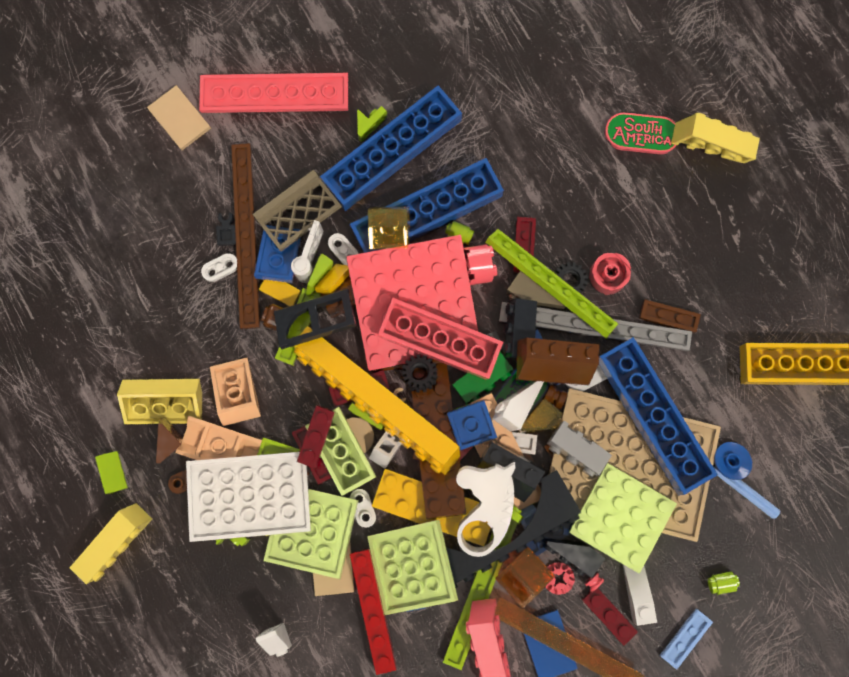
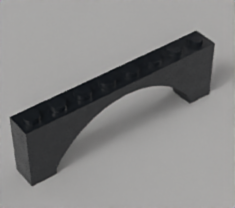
M557 470L540 480L542 488L536 512L529 525L515 540L480 557L471 556L464 551L446 546L455 588L458 587V582L464 580L466 583L475 578L474 573L480 570L484 573L493 568L492 563L506 561L510 558V553L516 551L518 554L527 549L526 544L531 541L536 544L545 539L544 534L549 531L554 534L561 530V525L568 521L571 524L580 519L579 514H581V511Z

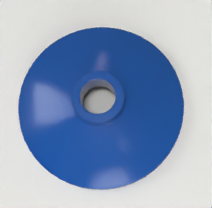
M726 442L717 448L714 461L716 468L724 477L731 480H741L749 475L752 470V458L742 445L735 442Z

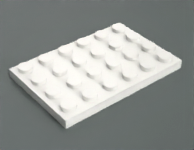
M300 452L186 461L190 542L311 531L307 465L297 462Z

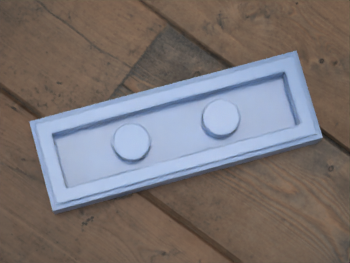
M695 609L659 656L677 670L713 622L698 609Z

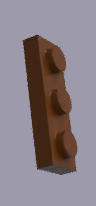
M645 299L639 319L679 330L692 331L695 334L701 314Z

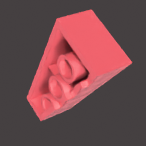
M496 598L472 601L469 622H466L467 634L471 635V650L475 651L476 654L475 665L476 668L480 669L479 677H511L506 652L503 653L504 639L503 634L500 635L499 615H495L497 607Z

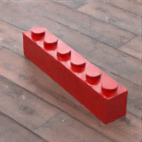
M366 549L350 554L376 675L396 671V660L371 551Z

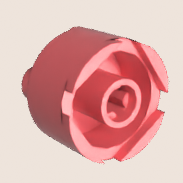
M484 244L463 248L470 286L492 282L494 276H497V267L492 262V257L494 256L492 246Z
M605 253L598 257L592 265L589 279L592 286L598 292L605 295L619 292L629 282L631 267L629 261L623 255ZM610 271L613 272L611 276L607 274Z

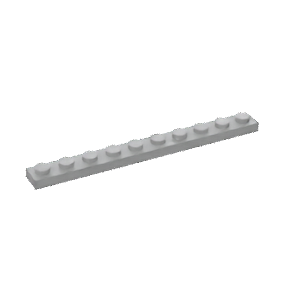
M506 302L501 304L499 322H507ZM537 307L536 328L605 338L575 313ZM613 319L618 325L606 338L626 342L634 337L638 344L689 351L692 331Z

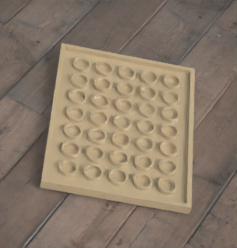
M569 388L561 422L566 421L569 423L567 427L575 432L580 431L584 438L595 442L612 456L607 462L608 464L677 503L662 531L663 534L697 542L710 480L689 493L678 496L621 401ZM683 417L713 465L721 427ZM553 453L549 474L556 470L558 471L581 510L599 476L593 475L591 477L582 471L583 468L578 464L574 466L565 460L567 457L563 454L557 455Z

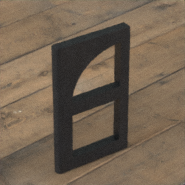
M344 289L274 311L281 350L357 327L349 294L350 291ZM342 301L346 321L321 329L317 308ZM309 311L312 332L288 339L289 329L293 322L300 315Z

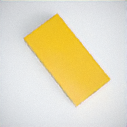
M335 264L314 287L316 292L327 295L334 293L350 275L348 265Z
M264 280L259 288L261 292L287 306L295 305L302 292L286 282Z

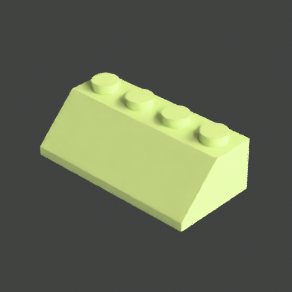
M340 407L333 410L336 413L321 457L341 496L376 478V475ZM310 423L305 425L307 430L309 428Z

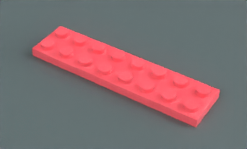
M348 73L200 75L199 110L201 113L348 111Z

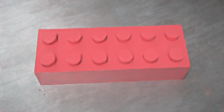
M392 298L377 335L381 339L485 380L490 378L503 344L500 340L395 298Z

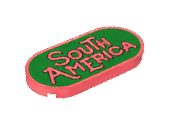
M618 113L609 119L605 127L607 141L618 150L666 154L676 147V145L671 144L675 122L667 117Z

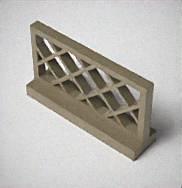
M313 170L256 211L253 216L278 249L283 251L311 230L314 220H308L309 211L319 212L318 218L315 221L321 223L342 206ZM320 185L323 189L322 196L312 195L313 189ZM307 198V206H297L298 200ZM311 199L321 200L320 207H310ZM324 200L333 201L335 204L330 209L323 208ZM286 209L293 210L291 218L282 217L283 211ZM296 210L305 211L304 219L295 218ZM271 220L277 221L276 229H268L266 224ZM281 221L290 222L289 231L280 230ZM294 222L303 223V228L300 231H292ZM288 234L287 240L280 245L277 241L278 235Z

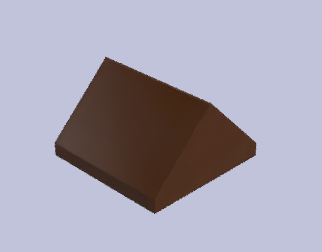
M160 417L158 423L156 463H161L182 445L183 440L181 434L165 417Z

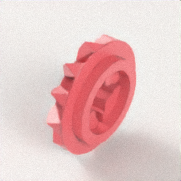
M556 562L550 564L543 574V583L546 589L556 595L566 594L572 589L575 582L574 572L564 563ZM564 572L562 579L565 584L561 582L555 584L556 579L552 573L560 575Z

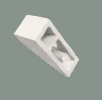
M531 381L500 402L495 408L496 413L493 420L510 432L520 430L544 382Z
M385 431L374 447L369 459L386 469L402 445L399 442L400 438L396 435L392 437Z
M623 565L632 622L637 626L657 623L654 602L644 566L639 574Z
M284 623L266 629L256 637L257 643L270 656L274 654L277 657L288 653L287 649L292 646Z

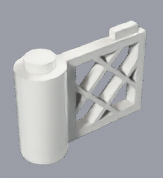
M315 220L302 255L296 257L291 264L293 273L302 283L309 282L314 270L312 262L324 232L320 222Z

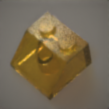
M373 207L368 209L369 249L409 248V207Z
M543 399L517 432L534 433L545 432L550 429L554 430L562 422L560 417L563 413L546 399Z

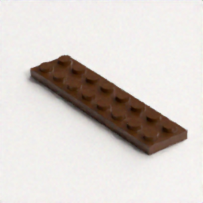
M435 363L438 377L436 384L432 385V389L429 390L427 388L426 392L420 390V393H417L416 390L411 391L413 410L457 444L447 412L453 410L447 364ZM422 367L416 368L412 373L413 377L417 380L425 379L428 374L426 369ZM419 459L426 520L466 515L464 491L456 481L460 469L459 459L446 475L442 472L436 473L430 467L431 464L427 460L422 461Z

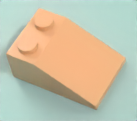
M248 358L210 367L217 414L223 426L261 416Z

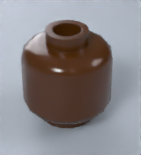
M270 304L268 307L265 306L261 317L264 327L277 331L274 311L284 307Z

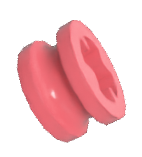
M596 572L592 578L590 577L585 582V585L590 586V591L593 592L604 582V579L599 578V573Z

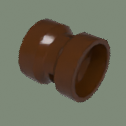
M550 384L542 402L554 404V407L560 410L568 392L564 390L559 391Z

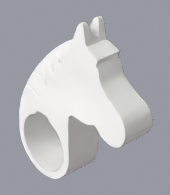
M515 462L506 467L495 464V466L488 469L463 466L458 471L457 484L464 489H471L473 494L481 501L461 520L457 533L460 547L471 556L480 557L489 554L500 544L507 532L514 504L512 474L515 469ZM472 521H487V524L491 528L493 527L494 537L489 544L483 547H474L465 541L462 533L463 528Z

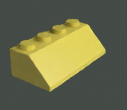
M200 379L122 380L117 396L124 424H158L160 417H165L170 424H186L188 416L202 420V389Z

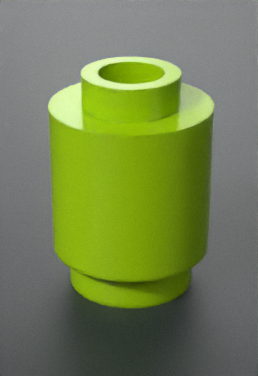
M453 221L452 224H448L445 234L448 235L447 237L461 235L462 244L469 245L474 231L470 229L471 227Z
M733 572L715 574L708 578V586L712 594L720 595L736 592L737 587L740 586L738 576L734 575Z

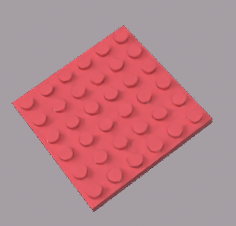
M461 235L346 256L368 371L405 364V361L407 359L410 361L412 356L414 358H417V355L423 357L422 354L377 337L392 298L478 332Z

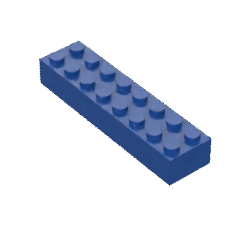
M438 85L321 175V181L341 204L342 208L347 211L460 123L462 112Z
M484 158L351 223L350 226L363 253L403 246L501 198L504 190L487 158Z
M634 337L599 357L600 368L677 495H685L718 475Z

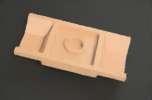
M188 416L187 429L182 445L176 449L175 453L195 460L256 456L262 440Z

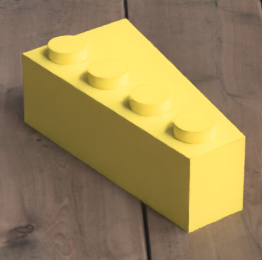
M695 113L675 123L671 144L679 145V143L687 144L686 148L688 149L702 148L705 149L704 153L710 155L721 154L722 158L747 163L756 159L760 138L753 136L750 132L740 131L735 126L725 125L720 120L707 118L705 114Z
M137 503L119 510L72 564L70 569L85 584L92 581L97 582L104 575L103 571L114 564L117 560L116 557L127 549L133 539L150 523L152 518Z

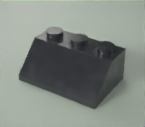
M492 439L476 468L488 469L495 466V464L506 467L515 462V469L512 474L514 497L525 502L536 489L544 475V468Z

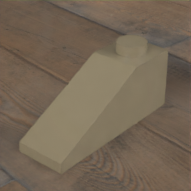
M521 271L506 292L510 300L515 298L537 301V306L564 309L566 307Z

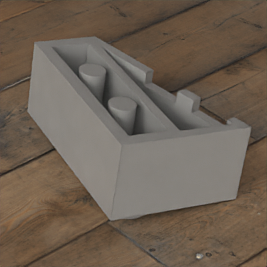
M562 421L546 443L550 446L549 450L557 455L563 454L567 457L565 459L567 462L574 466L578 464L587 475L591 477L593 475L599 476L612 455L595 442L584 438L580 431L575 432L567 427L569 423Z

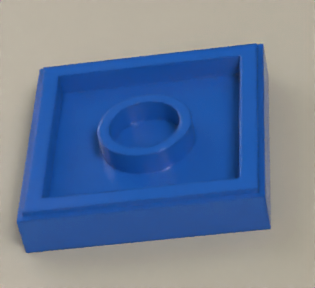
M485 400L447 412L460 450L497 438Z

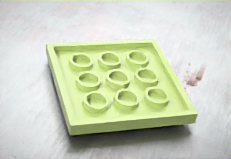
M607 463L580 510V519L572 524L569 533L640 574L677 503Z
M308 489L311 531L270 535L264 561L341 579L359 500Z
M440 520L367 536L385 615L458 600Z

